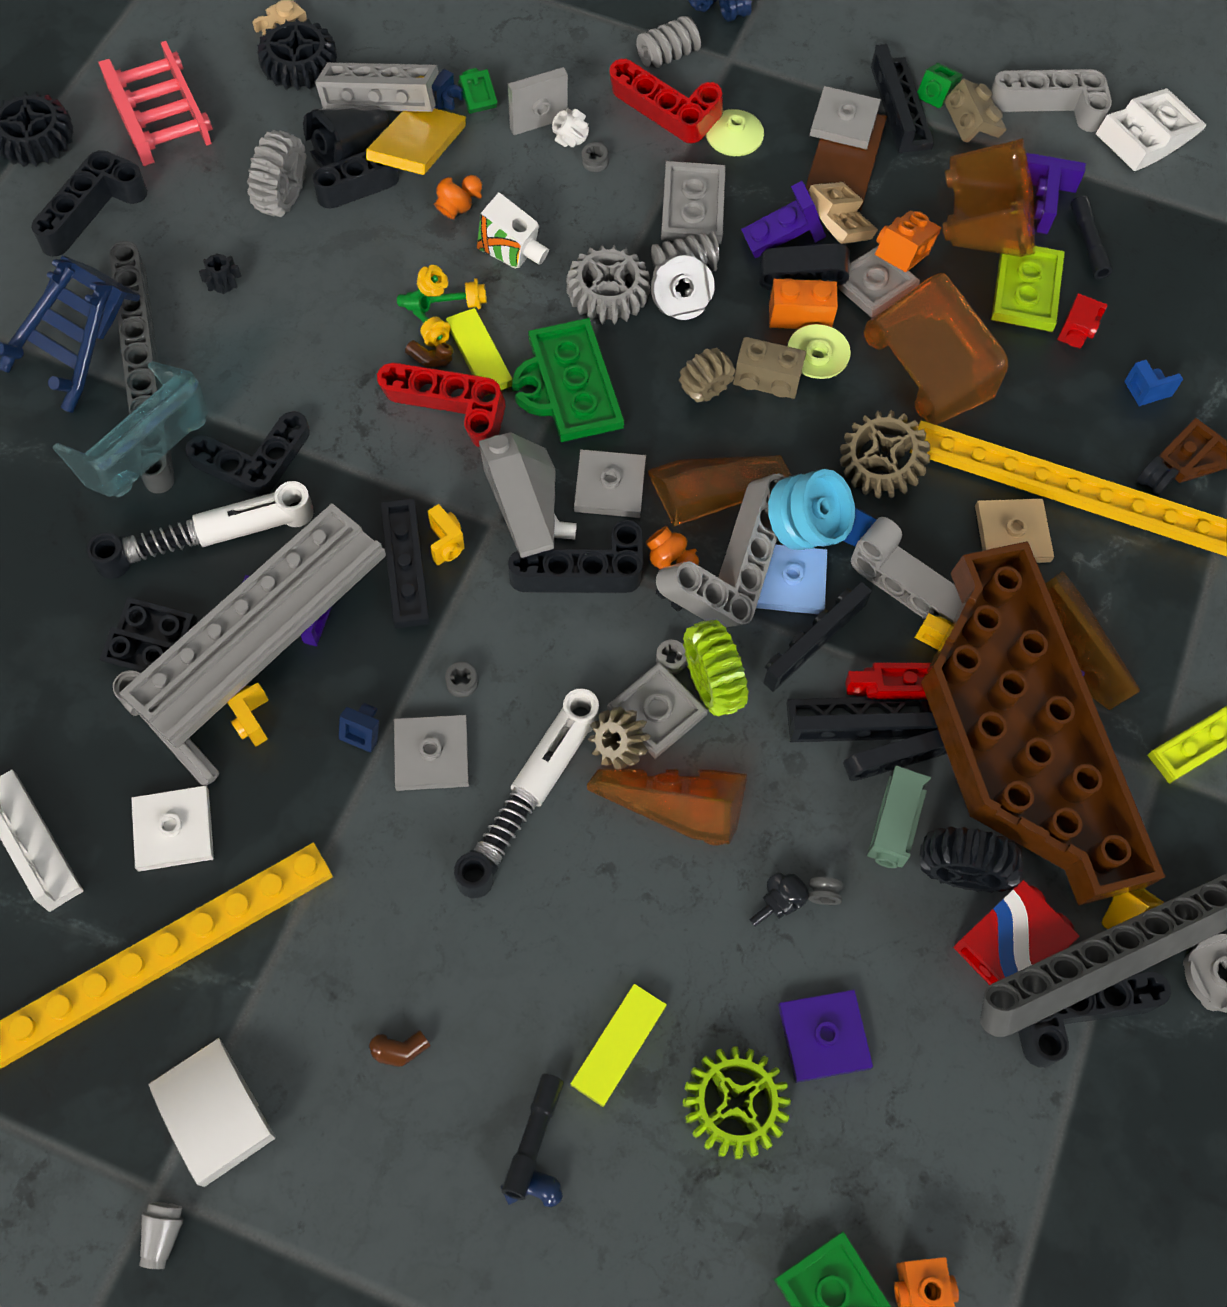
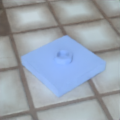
M775 544L756 608L819 615L825 609L827 549L793 550L785 545Z

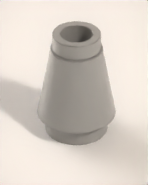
M149 1202L147 1212L142 1213L141 1259L139 1266L149 1269L165 1268L166 1260H168L184 1220L181 1217L182 1206L164 1202Z

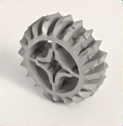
M272 130L267 132L264 137H261L259 146L254 148L255 154L251 158V167L248 169L249 178L247 184H249L247 193L250 196V204H253L254 209L273 217H282L285 212H290L291 206L295 204L296 199L299 197L300 190L303 189V180L306 178L304 174L307 168L305 164L307 156L304 153L305 147L300 138L285 131Z
M601 245L599 251L589 248L587 255L580 253L577 261H572L570 271L567 274V294L570 297L572 307H577L579 315L588 313L590 321L596 317L599 318L601 324L606 319H611L615 325L618 318H622L627 322L630 314L637 316L640 308H644L650 294V275L646 271L645 262H639L637 254L629 256L627 248L617 251L615 245L611 250L605 249ZM588 280L592 283L590 288L585 285ZM626 281L631 284L629 289L625 286Z

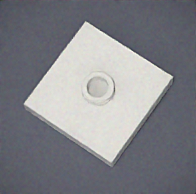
M207 786L131 797L135 869L138 872L214 859L210 799Z

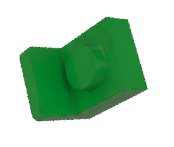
M936 63L926 69L917 91L919 99L934 107L941 108L949 91L960 83L963 74L940 63Z
M473 68L466 70L459 76L458 86L463 89V96L469 114L497 108L498 102L488 69L479 71V69Z

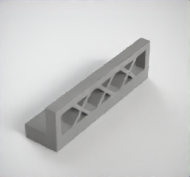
M327 63L315 83L323 109L378 106L382 110L432 112L436 104L431 86L438 75L437 65Z

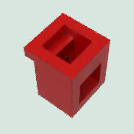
M1078 293L1057 340L1081 349L1087 337L1093 339L1108 304Z

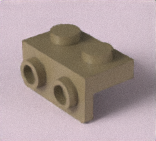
M962 79L947 95L944 102L962 141L969 143L978 132L999 138L1007 129L1001 119L1003 117L1001 111L995 106L991 98V90L985 84H976Z
M744 337L736 364L733 385L742 386L747 390L771 393L777 397L795 399L806 351Z

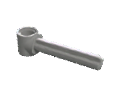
M129 670L120 673L115 678L113 692L131 715L137 716L140 714L119 694L140 675L137 671ZM142 717L200 785L207 786L215 781L219 771L190 738L179 748H175Z

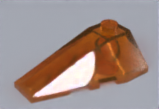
M781 455L676 460L648 470V475L674 527L742 503L749 483L773 474H781L785 477L791 476Z
M1062 570L1046 581V587L1080 670L1085 672L1084 679L1091 697L1110 710L1140 692V688L1084 598Z
M598 769L588 781L587 790L692 839L704 840L705 843L710 845L730 844L737 830L747 774L718 770H699V776H679L678 769H666V773L647 776V773L642 769Z

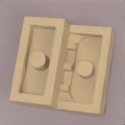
M843 182L811 185L809 188L810 197L814 202L820 219L841 244L872 240L878 229L857 211L864 200Z

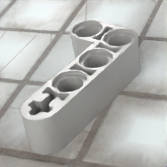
M1093 69L1001 71L996 75L991 88V98L1001 112L1074 111L1078 126L1087 132H1096L1112 105L1105 75Z
M879 517L857 542L851 558L853 568L860 575L925 619L928 613L934 616L943 617L952 624L962 605L955 585L900 548L898 545L902 538V531L899 526L886 517Z

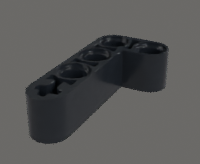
M100 150L91 153L32 222V230L43 253L52 257L64 254L112 197L129 204L142 202L147 196V188L138 165L108 151Z
M619 521L612 529L611 550L551 549L523 558L520 557L517 550L509 557L508 561L510 584L519 592H633L639 587L642 577V530L634 521ZM628 539L633 542L625 544L620 542V540ZM558 568L565 570V572L561 574H556L551 571ZM597 569L600 572L596 574L587 573L586 570ZM630 569L633 573L623 574L620 570Z
M1157 972L1137 973L1105 989L1115 996L1116 1006L1106 1001L1104 990L1079 1001V1011H1075L1069 1006L1018 1031L1025 1058L1036 1067H1047L1063 1059L1069 1049L1064 1024L1145 1014L1164 1005L1171 995V987L1168 980ZM1141 988L1145 992H1150V994H1141L1136 997L1133 994ZM1039 1038H1044L1051 1044V1056L1041 1051Z

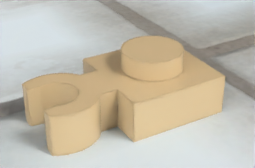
M281 0L266 9L267 16L255 18L253 26L256 33L262 31V35H266V29H274L275 23L282 25L285 23V19L288 22H294L296 18L300 22H304L307 20L306 12L293 0Z

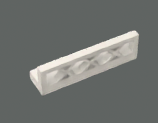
M13 770L1 775L0 839L34 900L50 912L84 890L18 775Z

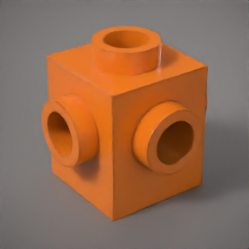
M946 1257L896 1263L899 1281L894 1282V1292L898 1307H955L954 1302L959 1301V1291L954 1275H949ZM925 1286H926V1288H927V1290H928V1296H927V1297H926L925 1291H924V1290H925Z

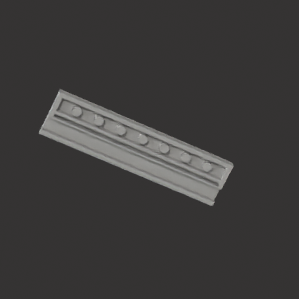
M331 503L119 692L120 696L175 748H179L386 556L385 549L382 548L380 542L370 538L356 522Z

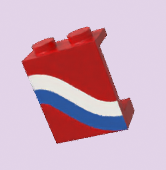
M1023 880L953 948L991 985L1067 949L1080 935L1074 930L1072 922L1065 915L1056 913L1046 903L1045 896L1038 888L1028 885Z

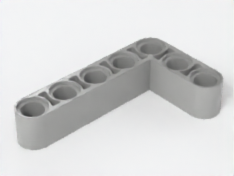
M773 474L749 483L719 577L693 562H682L663 567L659 570L656 576V585L659 592L664 597L705 621L718 620L726 628L749 623L754 616L777 541L768 515L769 498L772 489L778 481L786 477L781 474Z

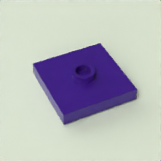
M855 990L779 1003L778 1007L795 1083L873 1068Z

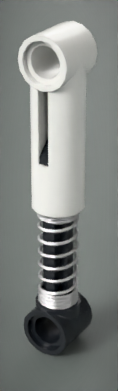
M290 481L281 484L274 493L192 515L193 519L187 520L186 524L181 525V523H178V526L173 528L169 525V529L166 530L160 527L159 532L153 533L151 530L150 534L144 535L141 533V536L137 538L133 535L125 538L122 536L117 537L115 534L108 532L97 534L89 541L87 554L100 575L109 579L119 578L129 570L132 563L141 561V558L146 560L148 555L156 557L158 552L164 555L166 550L174 552L176 547L183 549L184 545L187 544L190 547L196 546V544L206 547L285 524L291 527H301L312 519L314 514L313 506L306 487L300 482ZM292 503H299L295 506H289ZM114 553L112 556L105 558L107 555Z
M584 688L575 689L566 695L563 708L512 783L511 800L505 801L506 807L499 810L500 816L494 817L495 824L489 825V833L483 834L484 841L478 842L474 850L462 855L457 860L454 867V875L458 889L464 896L480 898L491 890L493 876L498 870L499 862L502 860L501 855H505L503 850L506 846H511L509 843L510 839L516 838L514 833L516 830H521L520 824L522 821H527L525 818L527 813L531 814V810H534L536 806L540 807L586 735L593 730L590 725L594 721H598L599 701L590 690ZM578 707H583L589 713L585 716H577L572 711ZM471 869H479L484 873L483 877L477 882H469L464 878L465 874Z

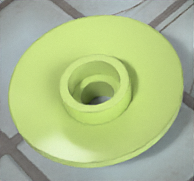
M730 109L723 111L721 118L708 131L706 137L709 144L718 152L729 156H744L760 147L764 138V129L761 122L754 115L743 110Z
M821 324L804 326L795 331L788 342V347L806 351L801 374L811 378L826 379L834 377L847 367L850 360L851 350L847 339L838 330L830 326Z

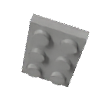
M666 161L661 240L674 241L675 239H682L685 241L687 236H693L696 239L700 233H705L708 236L710 231H714L718 244H722L725 165Z

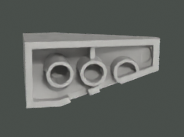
M511 432L480 440L479 446L484 472L520 557L523 558L554 549L556 470L546 448Z

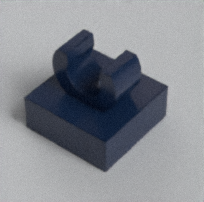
M443 69L431 86L436 104L434 108L443 110L445 107L446 109L454 110L455 103L453 98L462 101L464 99L463 89L458 85H454L453 73Z
M366 703L360 707L359 711L346 707L339 718V740L371 753L378 742L379 720L373 718L377 708Z

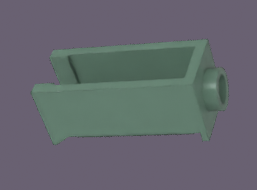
M895 766L893 775L889 776L867 853V856L874 858L877 864L887 868H896L897 866L902 868L910 858L911 854L909 852L912 848L927 792L924 788L931 777Z

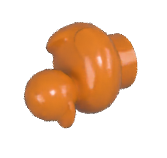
M475 175L466 176L462 181L461 187L453 183L451 177L442 179L436 189L438 199L434 206L450 219H454L458 213L469 211L472 206L471 197L482 198V182L480 178Z
M667 526L659 529L645 542L650 548L649 558L651 564L660 570L663 567L671 566V563L675 560L676 564L690 561L699 565V558L696 555V549L686 550L688 542L686 537L677 532L672 533Z

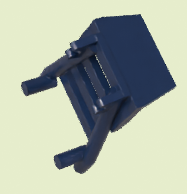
M61 256V259H54L52 261V265L56 269L54 272L49 271L47 273V277L50 280L39 301L9 343L0 342V370L10 373L15 360L23 357L24 350L22 347L28 340L74 369L72 380L52 376L48 380V385L51 389L67 392L61 408L73 413L84 390L96 339H104L115 320L123 300L127 299L138 302L140 295L92 266L66 256ZM74 278L94 290V293L92 295L87 294L85 298H82L67 289L66 286ZM59 299L88 317L85 329L51 309L54 302ZM44 320L80 342L78 355L38 331L36 328L39 323Z

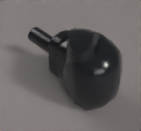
M778 872L772 875L767 881L768 894L763 897L767 906L749 920L755 927L772 913L780 919L784 915L787 916L800 909L809 899L806 885L795 874L783 875Z

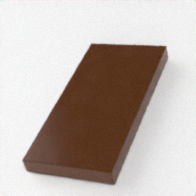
M876 115L867 149L820 138L806 184L808 193L811 185L843 182L864 200L887 116Z

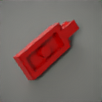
M873 663L872 667L864 668V671H849L845 681L847 695H867V698L927 699L921 681L931 663Z

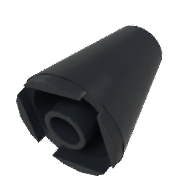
M378 106L314 109L304 116L303 131L305 140H311L314 150L310 151L313 159L319 167H323L365 151L390 125L387 113Z

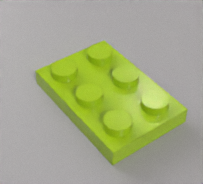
M1004 240L1000 251L991 320L1053 332L1057 323L1065 251Z

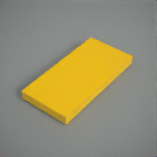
M435 108L432 112L402 111L367 148L366 159L425 175L466 127V116Z

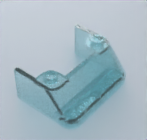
M152 361L147 366L163 385L86 453L56 443L52 448L87 488L108 497L125 495L130 491L133 486L132 483L190 431L199 429L206 422L205 417L208 414V409L201 385L191 371Z

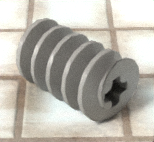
M682 16L677 18V20L669 21L667 25L663 24L658 26L657 29L654 28L647 33L639 34L636 45L642 63L646 67H649L652 63L654 67L659 68L662 66V61L665 64H669L672 61V57L678 60L682 54L685 56L689 55L691 49L699 51L701 40L693 19L689 16Z
M710 231L708 236L705 233H700L696 239L693 236H687L685 242L682 239H675L673 245L669 241L663 242L661 247L658 244H653L651 247V258L654 269L669 257L690 255L699 259L705 265L709 264L711 270L715 272L717 270V262L719 261V246L714 231Z

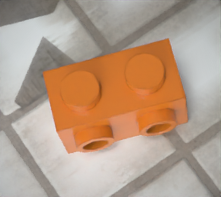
M910 210L901 218L896 217L890 226L885 225L876 240L879 246L875 255L906 273L929 255L942 227L929 221L925 214Z
M790 278L774 279L769 301V327L800 329L812 324L832 327L838 308L837 282L793 280Z

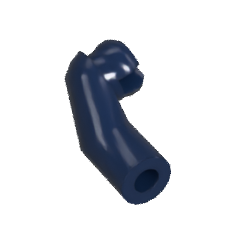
M534 1170L526 1196L530 1194L540 1198L544 1206L554 1207L561 1202L563 1194L560 1190L561 1184L555 1177ZM504 1194L508 1205L518 1201Z

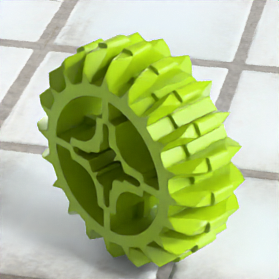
M718 620L695 623L694 626L687 628L683 637L684 655L687 659V667L690 670L691 679L695 684V690L698 691L700 700L704 702L705 708L714 716L729 715L737 712L738 709L744 708L748 701L749 690L746 686L748 681L745 677V669L742 666L741 657L726 627Z
M732 1047L730 1059L728 1060L724 1051L718 1049L715 1052L717 1064L708 1056L703 1057L701 1062L706 1072L696 1067L691 1071V1075L699 1084L686 1082L684 1086L687 1092L695 1095V1097L684 1098L682 1101L683 1107L695 1108V1112L686 1115L685 1121L686 1123H693L695 1121L700 1123V1126L692 1132L694 1138H698L706 1132L710 1136L704 1143V1148L707 1150L714 1145L715 1141L720 1142L721 1145L718 1150L720 1157L726 1156L729 1146H733L735 1159L742 1158L743 1146H746L751 1157L757 1156L758 1146L756 1142L758 1141L763 1148L768 1150L772 1147V1142L767 1133L777 1138L783 1134L782 1129L774 1122L786 1123L789 1120L788 1114L778 1110V1108L788 1107L791 1104L790 1098L778 1097V1093L787 1089V1083L779 1082L775 1084L772 1079L780 1073L778 1067H775L767 1073L763 1069L768 1063L766 1056H763L757 1064L752 1062L754 1057V1050L752 1049L747 1050L744 1059H739L738 1047ZM740 1071L752 1076L755 1080L747 1085H738L730 1077L726 1078L723 1072ZM712 1079L717 1086L716 1091L720 1096L721 1104L708 1116L704 1096L706 1086ZM764 1090L768 1108L766 1119L761 1126L756 1119L758 1115L753 1109L752 1101L760 1091ZM751 1091L742 1104L745 1111L742 1112L740 1108L736 1107L733 1110L729 1109L724 1114L721 1113L731 1100V1098L727 1097L728 1094L731 1093L736 1098ZM727 1119H734L744 1128L747 1127L751 1134L732 1135L722 1131L717 1125Z

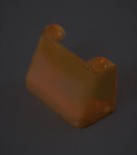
M1023 138L950 156V169L945 170L948 188L953 187L955 200L954 214L948 215L947 222H943L945 240H951L952 245L957 247L1024 257L1035 254L1034 191Z
M938 273L924 280L871 318L864 330L865 339L870 346L877 350L884 349L887 346L890 347L919 387L917 400L915 401L917 413L925 418L928 423L934 425L994 399L1008 370V359L1003 348L944 273Z

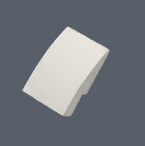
M1166 88L1134 98L1126 109L1108 114L1095 134L1133 171H1137L1180 148L1204 130L1206 124Z
M219 1038L148 1084L161 1116L197 1185L207 1186L276 1139L258 1107L259 1104Z

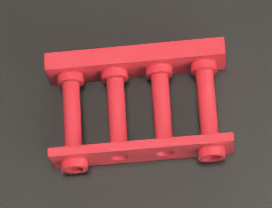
M166 41L160 42L165 55L164 59L121 72V69L114 70L110 59L98 62L109 92L143 166L155 163L151 150L156 149L155 145L197 131L200 132L206 146L212 144L208 131L213 130L210 119L206 112H200L180 71L183 70L177 51L171 52ZM169 70L174 79L133 92L130 89L125 91L123 89L127 87L128 83ZM180 90L184 98L141 113L139 110L133 111V108H136L138 103ZM186 111H190L193 120L153 133L142 131V129L146 128V124Z

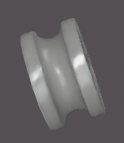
M677 640L662 642L657 648L656 664L661 662L672 675L679 674L685 668L687 660L684 655L685 649L683 644ZM669 651L676 653L677 659L674 660V663L666 662Z

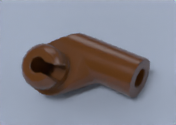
M412 340L405 348L406 354L426 368L446 366L453 359V348L447 343L438 344L436 350H427L418 342Z
M420 1030L404 1042L388 1039L386 1035L378 1034L371 1039L369 1044L371 1055L376 1061L396 1067L406 1065L431 1046Z

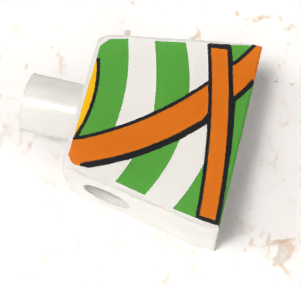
M499 192L481 212L477 249L513 268H520L527 258L541 265L549 252V248L536 241L539 228L537 221Z

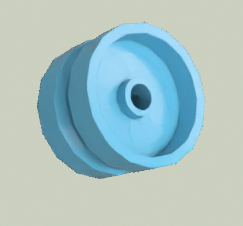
M820 469L779 480L771 491L768 502V515L772 530L783 545L793 550H805L816 546L835 545L844 541L852 531L855 520V503L851 489L842 476L834 470Z

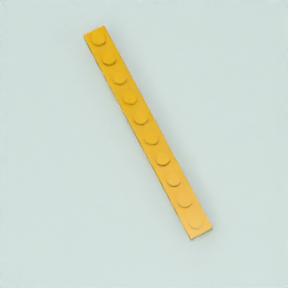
M920 420L918 430L924 429L926 432V439L924 441L930 443V451L927 452L930 455V460L1227 557V519Z
M311 843L0 1020V1069L333 878L315 843Z

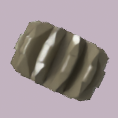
M707 348L701 354H695L692 360L686 362L687 366L681 369V376L679 378L682 388L687 395L689 394L697 403L704 400L707 402L712 397L719 396L721 391L727 389V385L734 380L733 375L736 370L728 356L718 348L711 350Z
M615 707L611 711H602L598 714L599 720L594 721L590 725L596 733L587 739L596 744L592 754L595 756L602 754L601 765L608 766L613 764L614 769H622L627 765H636L640 761L639 756L645 755L649 751L643 744V741L649 740L651 735L642 731L647 721H636L637 711H625L622 707Z

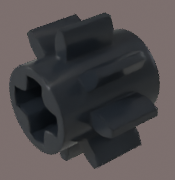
M217 253L208 257L207 260H203L206 269L199 270L202 282L206 283L208 291L215 290L218 293L225 294L238 287L235 278H240L241 272L239 266L234 264L232 256L226 257Z

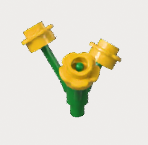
M436 265L424 266L419 270L417 278L418 289L416 291L399 294L397 297V305L399 307H405L408 311H413V314L424 323L420 333L425 340V345L429 347L446 343L451 330L450 324L441 320L440 317L428 318L425 315L432 303L466 299L468 308L477 307L478 310L481 309L482 303H487L485 284H478L477 278H474V282H465V292L443 294L444 288L448 287V278L442 272V269Z

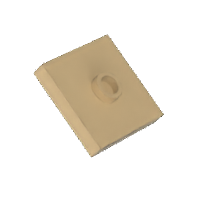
M1043 499L977 501L975 510L983 551L1028 541L1037 563H1048L1053 560L1054 552Z

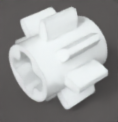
M569 108L566 111H560L552 123L553 132L557 134L555 141L564 147L569 145L572 148L575 145L582 144L589 132L588 123L584 121L586 115L576 108L573 111Z

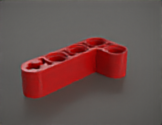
M618 59L610 66L609 73L613 94L686 143L699 142L723 114L722 90L714 82L701 84L687 98L631 60Z
M388 363L379 369L377 373L378 384L390 401L466 414L464 426L472 443L477 447H480V440L499 435L506 401L499 384L495 380L487 377L399 363ZM432 384L428 391L420 392L424 385ZM455 390H464L460 396L451 397ZM488 394L496 395L492 401H482ZM481 424L489 425L484 432H474Z

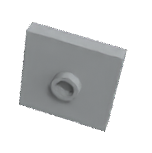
M564 67L508 84L509 119L513 135L552 124L555 116L560 111H566L568 108V74Z
M824 86L810 136L867 149L881 99Z
M878 246L850 263L849 280L845 284L837 286L841 292L871 318L918 289L920 280L910 271L905 273L876 256L875 252Z
M580 449L574 512L640 518L646 455Z
M661 662L657 663L607 705V710L609 711L615 707H622L625 711H637L636 721H647L642 731L651 735L649 740L643 741V744L654 759L700 722L708 713V710Z
M466 715L394 719L396 791L469 787Z

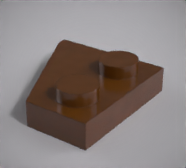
M1195 418L1159 456L1164 459V464L1169 468L1175 467L1180 471L1175 480L1181 483L1227 469V440Z

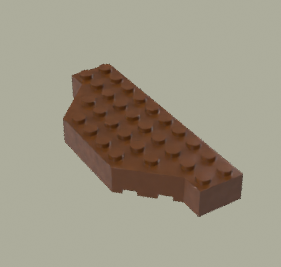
M1028 541L963 555L950 573L962 605L921 684L970 817L1064 869L1078 906L1126 892L1144 889L1165 878Z

